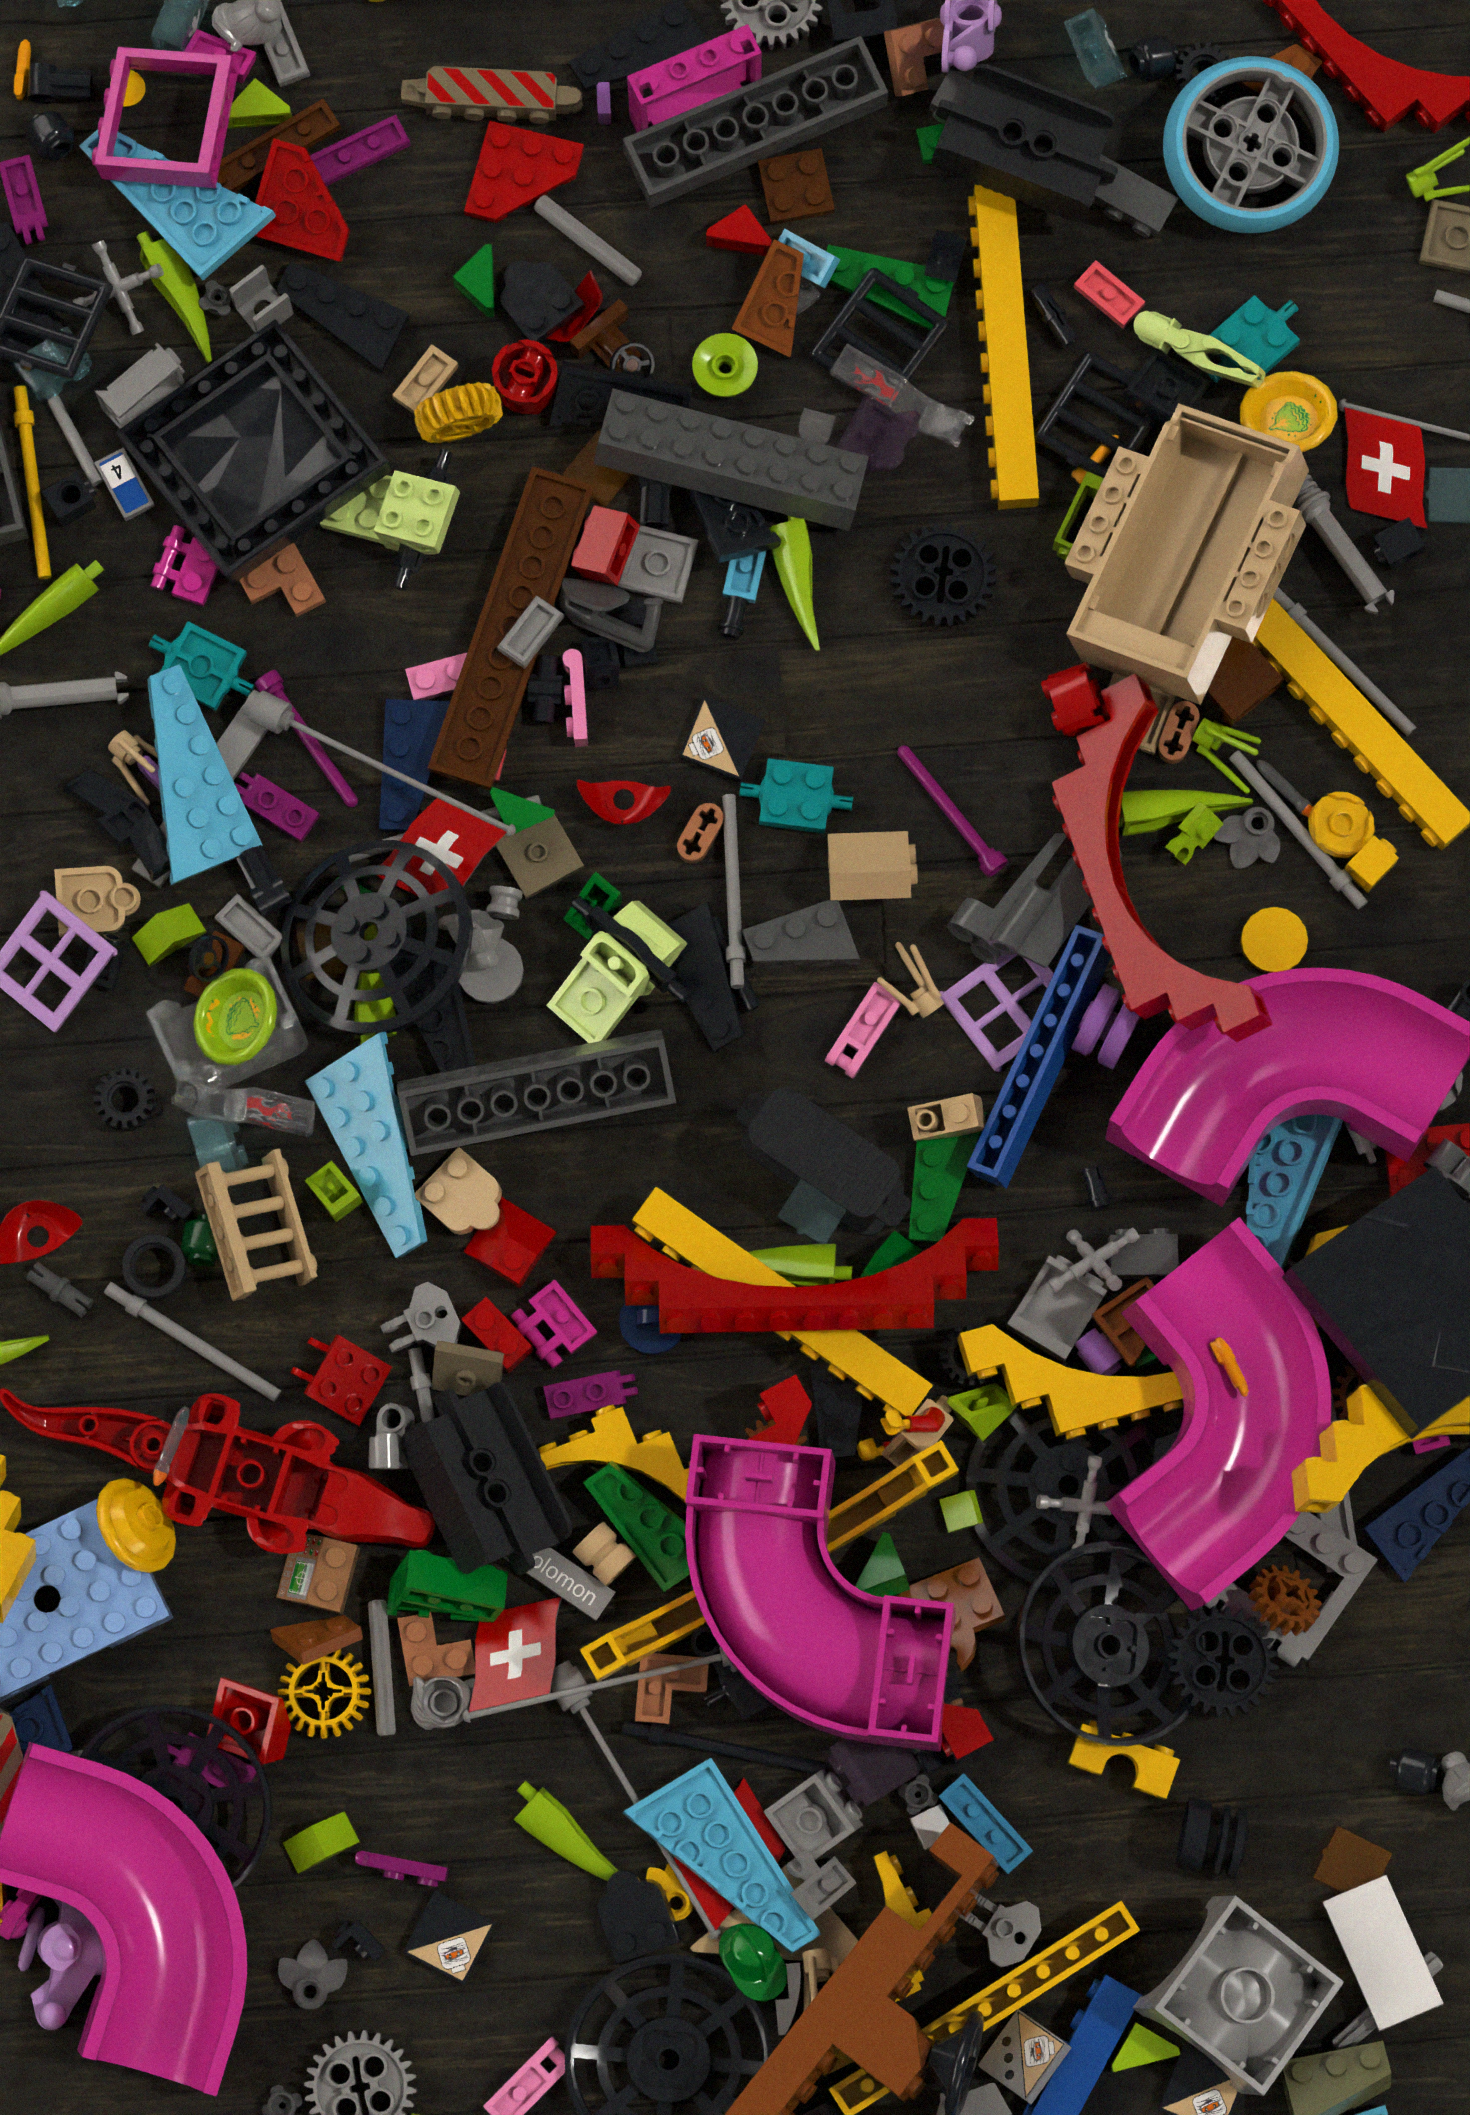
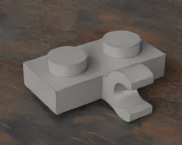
M805 1849L786 1865L788 1872L792 1876L805 1880L790 1894L812 1921L856 1884L855 1880L835 1856L819 1868L811 1853Z

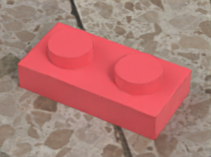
M1096 260L1074 283V289L1122 329L1126 327L1145 305V301Z

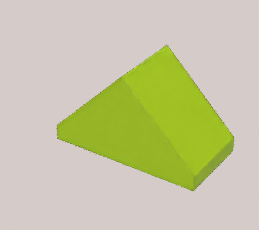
M255 78L232 103L228 129L279 125L292 117L290 106Z
M188 903L157 913L132 939L150 967L205 934L206 930Z
M332 1160L305 1180L336 1222L363 1203L359 1193Z
M996 1383L948 1397L947 1404L958 1420L982 1442L1017 1407H1012L1009 1394Z
M345 1811L314 1824L283 1842L298 1874L360 1843Z
M1134 2022L1109 2066L1111 2072H1117L1181 2054L1177 2046Z

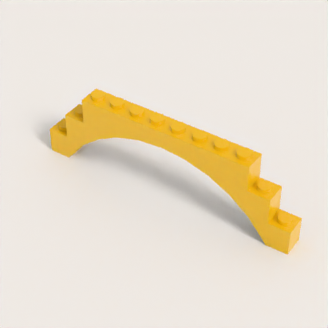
M1349 1225L1316 1234L1310 1240L1304 1258L1349 1227ZM1312 1316L1316 1328L1321 1327L1319 1323L1316 1321V1319ZM993 1324L962 1332L957 1337L968 1377L977 1374L978 1379L988 1378L997 1375V1368H1001L1012 1407L1021 1404L1023 1410L1041 1405V1399L1045 1398L1056 1437L1065 1435L1067 1440L1086 1435L1085 1429L1098 1425L1099 1431L1118 1426V1419L1130 1416L1133 1422L1150 1417V1410L1163 1407L1164 1412H1169L1184 1407L1181 1386L1174 1372L1147 1377L1104 1376L1068 1368L1031 1352Z
M1367 1384L1359 1386L1346 1399L1348 1420H1338L1331 1423L1319 1435L1321 1457L1306 1458L1291 1472L1295 1511L1330 1512L1343 1500L1365 1467L1376 1458L1405 1443L1437 1435L1470 1434V1397L1411 1440Z
M942 1440L911 1457L884 1477L830 1510L827 1533L829 1554L894 1517L896 1512L925 1496L927 1491L958 1474L959 1469ZM693 1590L653 1612L607 1633L580 1649V1652L596 1680L600 1682L627 1665L631 1667L656 1651L660 1653L691 1635L698 1628L708 1624L701 1612Z

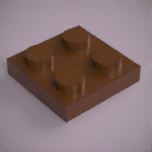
M822 148L758 160V169L771 226L835 213Z

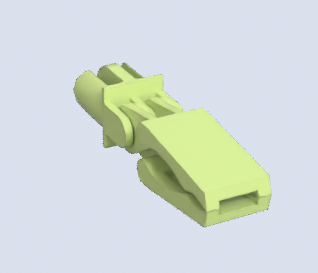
M1144 311L1139 313L1134 320V330L1139 339L1161 350L1166 355L1170 348H1173L1180 356L1209 374L1255 388H1259L1264 382L1266 373L1260 366L1210 335L1180 329L1182 325L1175 318L1171 319L1154 311ZM1207 354H1223L1236 361L1247 373H1244L1240 368H1228L1214 364Z

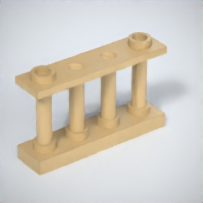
M280 1148L272 1150L261 1159L262 1166L225 1173L221 1170L220 1163L217 1161L208 1163L195 1172L232 1301L245 1299L257 1290L256 1284L258 1282L295 1274L298 1285L303 1286L318 1277L316 1273L317 1262L314 1255L310 1253L288 1179V1164L282 1158ZM267 1178L272 1194L271 1198L238 1205L231 1203L227 1190L228 1186ZM277 1211L282 1229L248 1237L240 1234L237 1224L238 1218ZM286 1242L291 1258L290 1262L258 1269L250 1267L246 1254L248 1250Z

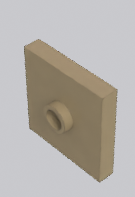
M555 814L553 817L512 836L505 835L495 845L520 890L523 891L526 900L584 868V864Z
M437 1341L434 1354L432 1389L443 1391L452 1388L456 1394L470 1396L485 1390L492 1384L501 1382L504 1353Z

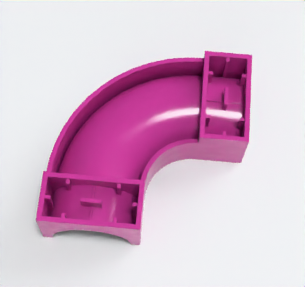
M1300 968L1251 978L1238 984L1249 985L1263 996L1273 1025L1236 1042L1226 1034L1222 1035L1217 1029L1214 1020L1192 1031L1180 1023L1175 1024L1158 1042L1140 1068L1109 1119L1105 1140L1221 1207L1225 1204L1262 1139L1276 1126L1298 1116L1317 1114L1344 1120L1350 1123L1349 1129L1408 1163L1470 1058V1022L1401 984L1375 975L1352 970Z
M1240 1217L1121 1313L1164 1366L1169 1364L1174 1371L1183 1394L1184 1414L1179 1434L1167 1453L1107 1501L1105 1505L1191 1611L1210 1602L1257 1563L1281 1540L1296 1521L1301 1512L1295 1511L1291 1472L1304 1459L1321 1457L1319 1435L1331 1424L1329 1370L1323 1344L1312 1315L1282 1278L1285 1274L1283 1269ZM1218 1337L1227 1342L1236 1357L1237 1364L1249 1389L1246 1397L1241 1396L1238 1388H1234L1224 1366L1218 1364L1209 1343L1215 1341Z
M694 1434L685 1499L687 1505L685 1526L687 1562L692 1586L701 1612L713 1636L732 1665L769 1702L793 1718L820 1731L845 1739L872 1744L941 1751L946 1677L952 1634L956 1622L954 1603L884 1595V1597L874 1596L859 1590L838 1572L830 1559L827 1543L836 1466L832 1449Z
M29 1742L0 1832V1883L54 1898L75 1907L89 1920L99 1938L103 1957L102 1976L100 1983L97 1985L77 2051L82 2057L91 2060H100L126 2066L190 2086L203 2093L217 2096L237 2032L244 2004L247 1980V1944L243 1918L234 1888L222 1862L209 1841L193 1821L173 1802L151 1786L124 1772L95 1761Z

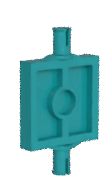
M1254 295L1215 329L1210 336L1229 346L1260 366L1265 373H1268L1300 344V339L1287 327L1285 322L1298 311V307L1295 303L1293 304V301L1288 300L1284 306L1275 312ZM1218 354L1221 362L1217 365L1228 368H1240L1244 373H1247L1230 357ZM1208 373L1210 378H1213V381L1216 383L1222 378Z
M189 621L186 623L180 636L172 643L156 634L152 637L153 641L150 640V648L165 654V661L161 671L180 664L196 701L214 711L217 710L223 697L231 689L248 697L255 687L254 684L238 677L239 668L247 656L246 650Z
M768 758L766 775L761 785L741 782L739 796L759 798L761 807L759 825L825 834L827 817L832 808L852 811L853 797L834 795L832 787L834 767Z

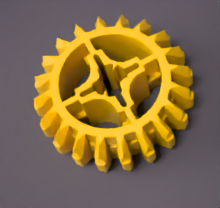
M477 382L475 384L467 383L462 386L457 385L454 388L435 393L434 396L428 397L424 402L419 403L414 410V420L418 433H420L423 440L430 443H442L444 441L449 443L491 428L503 415L502 402L495 386H491L488 383L482 384Z
M341 1649L334 1651L332 1656L327 1654L305 1665L301 1664L298 1668L290 1663L286 1665V1668L293 1675L291 1678L287 1676L280 1677V1681L289 1684V1688L279 1689L278 1695L289 1697L288 1701H284L286 1709L291 1707L293 1709L288 1714L289 1720L293 1721L297 1717L300 1718L295 1726L296 1730L301 1731L308 1724L310 1725L307 1731L308 1736L313 1737L316 1729L321 1728V1738L327 1739L328 1728H332L335 1736L339 1737L341 1736L339 1725L343 1723L351 1731L354 1727L348 1719L351 1716L359 1721L363 1719V1716L356 1712L358 1706L366 1709L369 1707L368 1702L360 1700V1695L371 1694V1689L360 1688V1684L369 1681V1676L361 1675L357 1677L356 1673L361 1671L363 1665L359 1662L350 1667L349 1664L354 1657L351 1653H348L343 1660H340ZM330 1664L342 1668L347 1673L352 1687L338 1686L332 1682ZM319 1665L316 1682L310 1686L298 1687L299 1681L305 1672ZM324 1675L328 1688L342 1691L341 1693H333L332 1697L328 1696L329 1700L325 1701V1709L322 1697L314 1693H307L309 1691H316L317 1687L321 1688L320 1684L324 1683ZM352 1697L346 1710L338 1717L330 1719L333 1702L340 1698ZM297 1698L314 1699L318 1705L319 1720L308 1717L300 1708Z

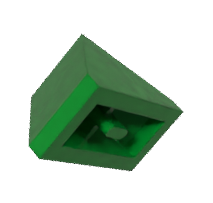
M485 244L453 276L454 287L487 317H494L492 244Z
M491 786L489 791L502 823L508 826L513 824L516 828L515 834L554 815V809Z
M597 872L591 876L579 894L593 908L598 905L610 916L622 904L621 893ZM571 907L563 919L589 940L595 933L586 926V918Z
M894 1231L874 1254L859 1278L871 1276L907 1262L920 1254L922 1250Z
M883 1532L855 1586L861 1591L878 1597H884V1595L894 1596L910 1590L905 1571L891 1536L886 1532Z

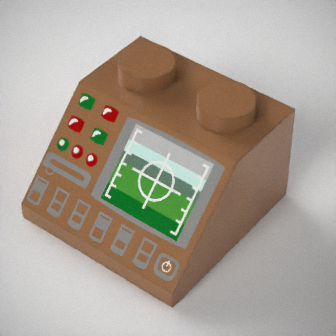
M305 1533L307 1537L305 1551L288 1554L276 1598L343 1615L360 1548L354 1544Z

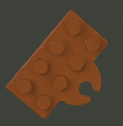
M979 1557L909 1585L910 1590L894 1595L954 1603L956 1622L952 1634L950 1652L958 1655L956 1663L961 1672L967 1668L974 1658L977 1646L974 1633L1006 1620Z

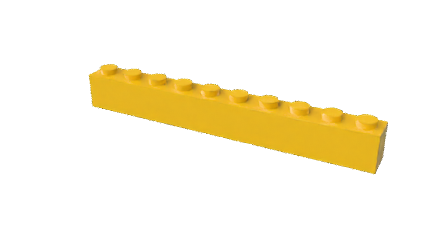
M975 185L973 196H968L969 216H975L976 227L970 228L971 247H977L978 258L973 259L974 279L980 278L981 290H975L976 310H982L983 321L978 322L979 341H985L986 353H980L981 373H987L988 384L983 385L984 404H990L991 416H985L986 436H992L993 448H988L989 468L995 467L996 478L990 480L991 500L997 499L998 510L1037 507L1039 489L1016 202L1009 196H1004L999 192L996 193L981 185Z
M1272 598L1252 643L1288 683L1286 687L1291 695L1297 700L1303 699L1310 707L1309 713L1313 719L1320 725L1323 723L1327 725L1333 732L1331 737L1335 743L1342 749L1346 747L1355 756L1353 760L1358 768L1366 774L1370 772L1378 781L1376 786L1380 792L1387 798L1392 796L1400 805L1398 809L1402 816L1409 822L1415 821L1423 830L1421 835L1424 840L1432 847L1437 845L1442 851L1470 826L1469 810L1276 600Z
M657 1187L654 1188L632 1219V1223L637 1226L634 1229L636 1234L648 1242H651L654 1238L664 1246L661 1250L664 1254L676 1262L682 1258L691 1265V1269L717 1278L753 1285L796 1287ZM857 1330L773 1331L786 1341H789L792 1337L802 1345L799 1350L810 1359L817 1361L820 1357L830 1365L827 1370L842 1381L846 1377L857 1384L855 1390L869 1401H872L874 1397L885 1404L883 1408L885 1412L897 1409L901 1418L912 1415L933 1386Z
M1119 1901L926 2025L921 2031L934 2042L936 2039L941 2040L961 2029L969 2014L976 2010L983 2013V2031H985L1140 1931L1123 1902ZM861 2068L828 2089L844 2115H855L890 2092Z

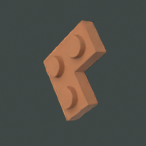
M940 18L884 31L895 96H905L929 89L923 57L942 52L944 25L941 23Z
M295 543L288 545L239 580L252 605L282 590L296 617L326 602Z
M431 1612L429 1618H421L418 1615L397 1618L410 1687L413 1686L414 1677H420L426 1682L444 1675L458 1678L475 1674V1658L471 1639L437 1646Z
M653 1653L640 1661L639 1672L703 1657ZM709 1663L638 1680L635 1722L669 1724L672 1690L706 1693Z

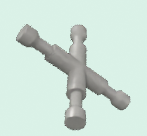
M102 240L93 244L92 247L95 253L100 256L104 265L102 269L105 276L113 286L110 298L115 297L122 313L125 312L130 323L129 329L132 336L144 331L142 324L137 321L132 310L134 306L127 291L142 285L143 281L163 276L164 272L161 265L157 263L150 266L149 270L139 274L136 272L121 279L114 262L111 263L106 252L107 246L105 241ZM94 291V294L85 298L79 297L74 299L73 303L87 307L93 303L97 292Z
M1132 1227L1117 1241H1110L1095 1251L1088 1242L1082 1240V1235L1077 1230H1070L1066 1238L1072 1245L1077 1246V1251L1084 1259L1069 1268L1070 1271L1062 1276L1049 1280L1048 1283L1052 1290L1056 1293L1063 1288L1065 1283L1074 1277L1078 1279L1092 1269L1101 1278L1106 1279V1284L1112 1291L1119 1290L1122 1286V1281L1118 1276L1112 1275L1111 1268L1104 1261L1119 1252L1118 1249L1126 1244L1139 1240L1140 1237L1137 1231Z
M1090 1455L1088 1457L1087 1465L1089 1472L1087 1480H1084L1081 1499L1067 1497L1051 1499L1047 1495H1038L1036 1499V1507L1038 1509L1055 1507L1060 1508L1061 1511L1078 1512L1075 1528L1078 1532L1076 1543L1072 1546V1549L1084 1545L1086 1533H1089L1092 1514H1112L1106 1507L1105 1501L1095 1500L1098 1484L1096 1482L1097 1470L1101 1467L1102 1458L1099 1456Z

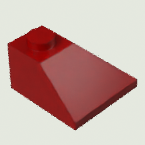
M501 1196L497 1204L500 1209L498 1222L490 1229L478 1230L464 1250V1253L520 1289L557 1232Z
M221 1677L212 1714L225 1720L239 1731L254 1748L262 1764L284 1759L291 1723L283 1698L232 1679ZM211 1723L209 1724L207 1736L210 1733L212 1727L214 1726ZM225 1733L218 1748L248 1758L238 1743Z

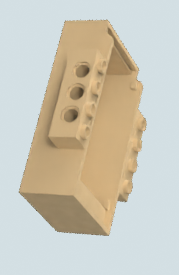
M1178 403L1172 418L1163 425L1149 457L1119 446L1064 562L1072 578L1089 584L1066 633L1081 661L1088 662L1124 677H1129L1136 673L1151 687L1201 705L1232 636L1252 643L1306 527L1301 511L1292 508L1309 472L1299 445Z

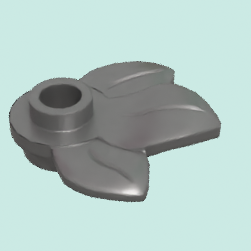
M1254 807L1247 810L1243 816H1229L1223 820L1224 824L1214 835V839L1222 843L1231 844L1230 859L1235 869L1250 866L1258 857L1268 863H1274L1280 852V840L1273 832L1274 818L1268 810L1262 807ZM1259 819L1263 823V828L1256 830L1252 827L1251 822Z
M312 1939L301 1949L297 1960L280 1958L278 1975L282 1984L293 1991V1998L300 2007L315 2009L325 2002L327 1993L339 1989L343 1984L347 1974V1960L334 1959L328 1961L324 1948L317 1940ZM308 1985H313L317 1990L316 1996L312 1999H308L304 1995V1989Z

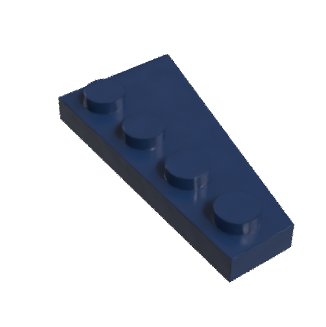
M386 699L382 764L427 785L432 772L428 771L427 767L450 701ZM383 771L379 830L380 832H406L411 823L419 816L426 792Z
M1467 1446L1362 1527L1403 1583L1408 1580L1414 1568L1427 1556L1441 1534L1446 1532L1453 1523V1519L1470 1501V1446Z
M51 1684L9 1713L14 1723L23 1758L29 1742L65 1753L75 1750Z

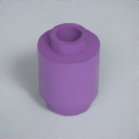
M1096 1328L1089 1331L1074 1344L1079 1350L1077 1352L1078 1356L1092 1373L1112 1376L1122 1368L1119 1361L1123 1358L1103 1332L1100 1334Z

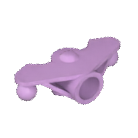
M945 0L940 9V21L944 25L942 73H948L951 66H955L964 72L969 71L976 66L977 62L985 60L992 55L994 51L995 28L1000 25L1002 19L1001 8L997 4V0Z
M54 1898L52 1899L59 1907L58 1921L46 1925L40 1932L37 1940V1951L41 1959L51 1968L48 1981L31 1993L38 2024L47 2030H56L62 2027L93 1976H102L103 1967L99 1938L89 1920L75 1907Z

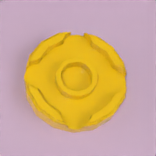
M1333 792L1322 797L1312 807L1308 818L1309 833L1313 842L1324 853L1333 857L1349 858L1356 855L1373 837L1375 831L1374 817L1371 811L1368 812V809L1364 806L1365 803L1359 797L1349 792Z
M1270 907L1261 909L1249 918L1243 927L1240 943L1243 955L1247 961L1255 966L1254 968L1264 973L1290 970L1299 964L1306 953L1308 936L1306 927L1297 915L1287 909Z

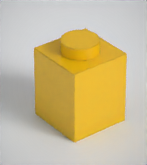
M1374 835L1347 863L1345 870L1356 883L1369 893L1396 864L1399 857L1395 855L1397 851L1390 842L1384 838L1379 840Z

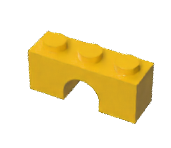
M1090 1720L1089 1726L1082 1724L1080 1729L1097 1735V1722ZM1125 1732L1122 1733L1121 1737L1111 1734L1112 1737L1117 1738L1134 1736ZM1076 1737L1067 1764L1100 1776L1105 1763L1111 1756H1126L1133 1762L1136 1769L1132 1788L1165 1800L1167 1799L1180 1759L1173 1757L1174 1750L1155 1744L1154 1749L1142 1745L1104 1747Z

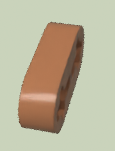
M1189 701L1176 703L1172 707L1157 749L1158 755L1166 763L1175 764L1182 761L1193 738L1200 714L1195 704ZM1183 710L1189 711V717L1193 721L1187 720L1183 730L1177 728L1179 717L1175 713L1181 714ZM1174 735L1179 736L1178 748L1182 749V751H1175L1174 755L1168 754V747L1164 746V743L1170 744Z
M704 803L700 805L682 832L677 843L678 855L684 862L694 864L702 861L723 825V813L716 804ZM710 811L714 812V820L717 823H709L705 831L700 830L703 824V819L700 815H708ZM696 835L700 836L698 848L701 851L699 853L693 851L691 855L686 854V846L683 844L685 842L691 844Z

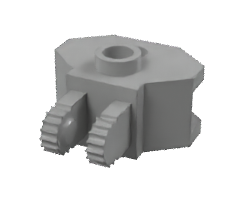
M429 1282L415 1287L410 1307L403 1311V1315L380 1326L383 1333H390L409 1323L413 1332L406 1337L394 1340L389 1345L391 1352L402 1350L415 1343H418V1345L426 1343L436 1348L437 1341L457 1344L462 1328L447 1291ZM444 1310L447 1312L445 1318H437L439 1311Z
M977 1894L975 1897L978 1900L977 1905L993 1913L988 1923L985 1924L978 1920L972 1913L967 1917L961 1915L960 1918L980 1930L981 1935L986 1938L989 1961L1000 1968L1023 1961L1041 1932L1039 1908L1028 1901L1005 1908L1001 1904L997 1906ZM1017 1932H1022L1025 1935L1024 1943L1017 1944L1015 1942L1014 1936Z

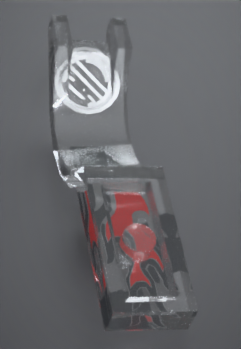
M846 344L830 371V375L884 405L912 427L956 447L961 443V439L958 437L965 425H971L975 419L961 409H954L936 402L916 389L904 376L849 344Z
M181 1069L174 1071L177 1085L176 1094L172 1096L171 1103L196 1117L222 1123L246 1122L306 1137L313 1133L315 1101L256 1087L246 1089L218 1088L198 1081L194 1077V1072Z

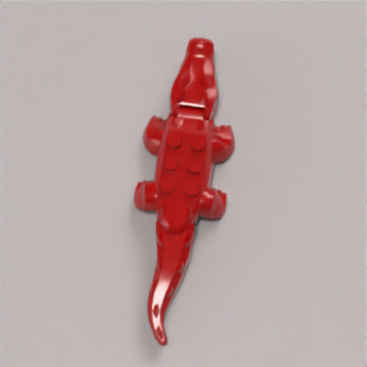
M0 1389V1401L20 1424L30 1431L56 1441L102 1450L148 1474H153L155 1469L167 1473L164 1481L168 1484L162 1497V1511L175 1522L188 1526H201L212 1507L246 1517L247 1530L252 1540L264 1550L278 1554L305 1551V1543L307 1542L305 1533L307 1529H316L342 1542L397 1543L412 1548L425 1547L429 1544L434 1534L435 1520L430 1511L407 1503L393 1491L360 1471L336 1466L329 1461L330 1455L334 1454L335 1447L339 1445L340 1440L322 1425L312 1421L298 1420L290 1422L279 1428L273 1437L238 1426L240 1403L222 1394L208 1393L199 1396L191 1408L187 1424L171 1425L156 1416L120 1408L33 1406L21 1401L9 1389Z

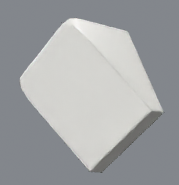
M941 1804L910 1818L924 1850L930 1848L949 1824Z

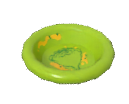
M233 968L222 973L219 978L212 981L204 989L196 1005L193 1027L196 1043L205 1057L219 1065H239L252 1059L267 1044L275 1028L278 1010L275 992L267 979L252 969Z

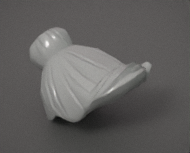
M237 0L233 3H222L215 8L212 14V26L231 45L229 50L232 52L240 51L243 45L264 44L273 40L282 29L280 4L277 0Z
M479 909L471 910L473 922L472 946L469 954L471 955V964L475 969L480 970L492 968L498 964L499 957L494 949L500 941L504 924L500 920L492 919L485 911ZM458 914L441 917L438 920L439 928L448 930L457 944Z
M444 1675L425 1682L420 1677H414L411 1712L416 1723L425 1730L458 1725L463 1721V1712L466 1709L469 1712L475 1679L471 1678L463 1682L457 1677Z
M1455 1751L1444 1756L1441 1761V1769L1445 1774L1442 1785L1444 1801L1452 1810H1457L1460 1804L1470 1800V1763H1468L1463 1753Z

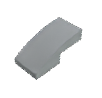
M800 1963L786 1964L789 1999L775 2000L778 2035L786 2034L796 2011L800 1991Z

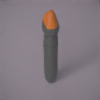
M1258 760L1257 767L1260 773L1296 807L1299 813L1309 818L1313 807L1311 802L1304 799L1273 766L1263 760Z

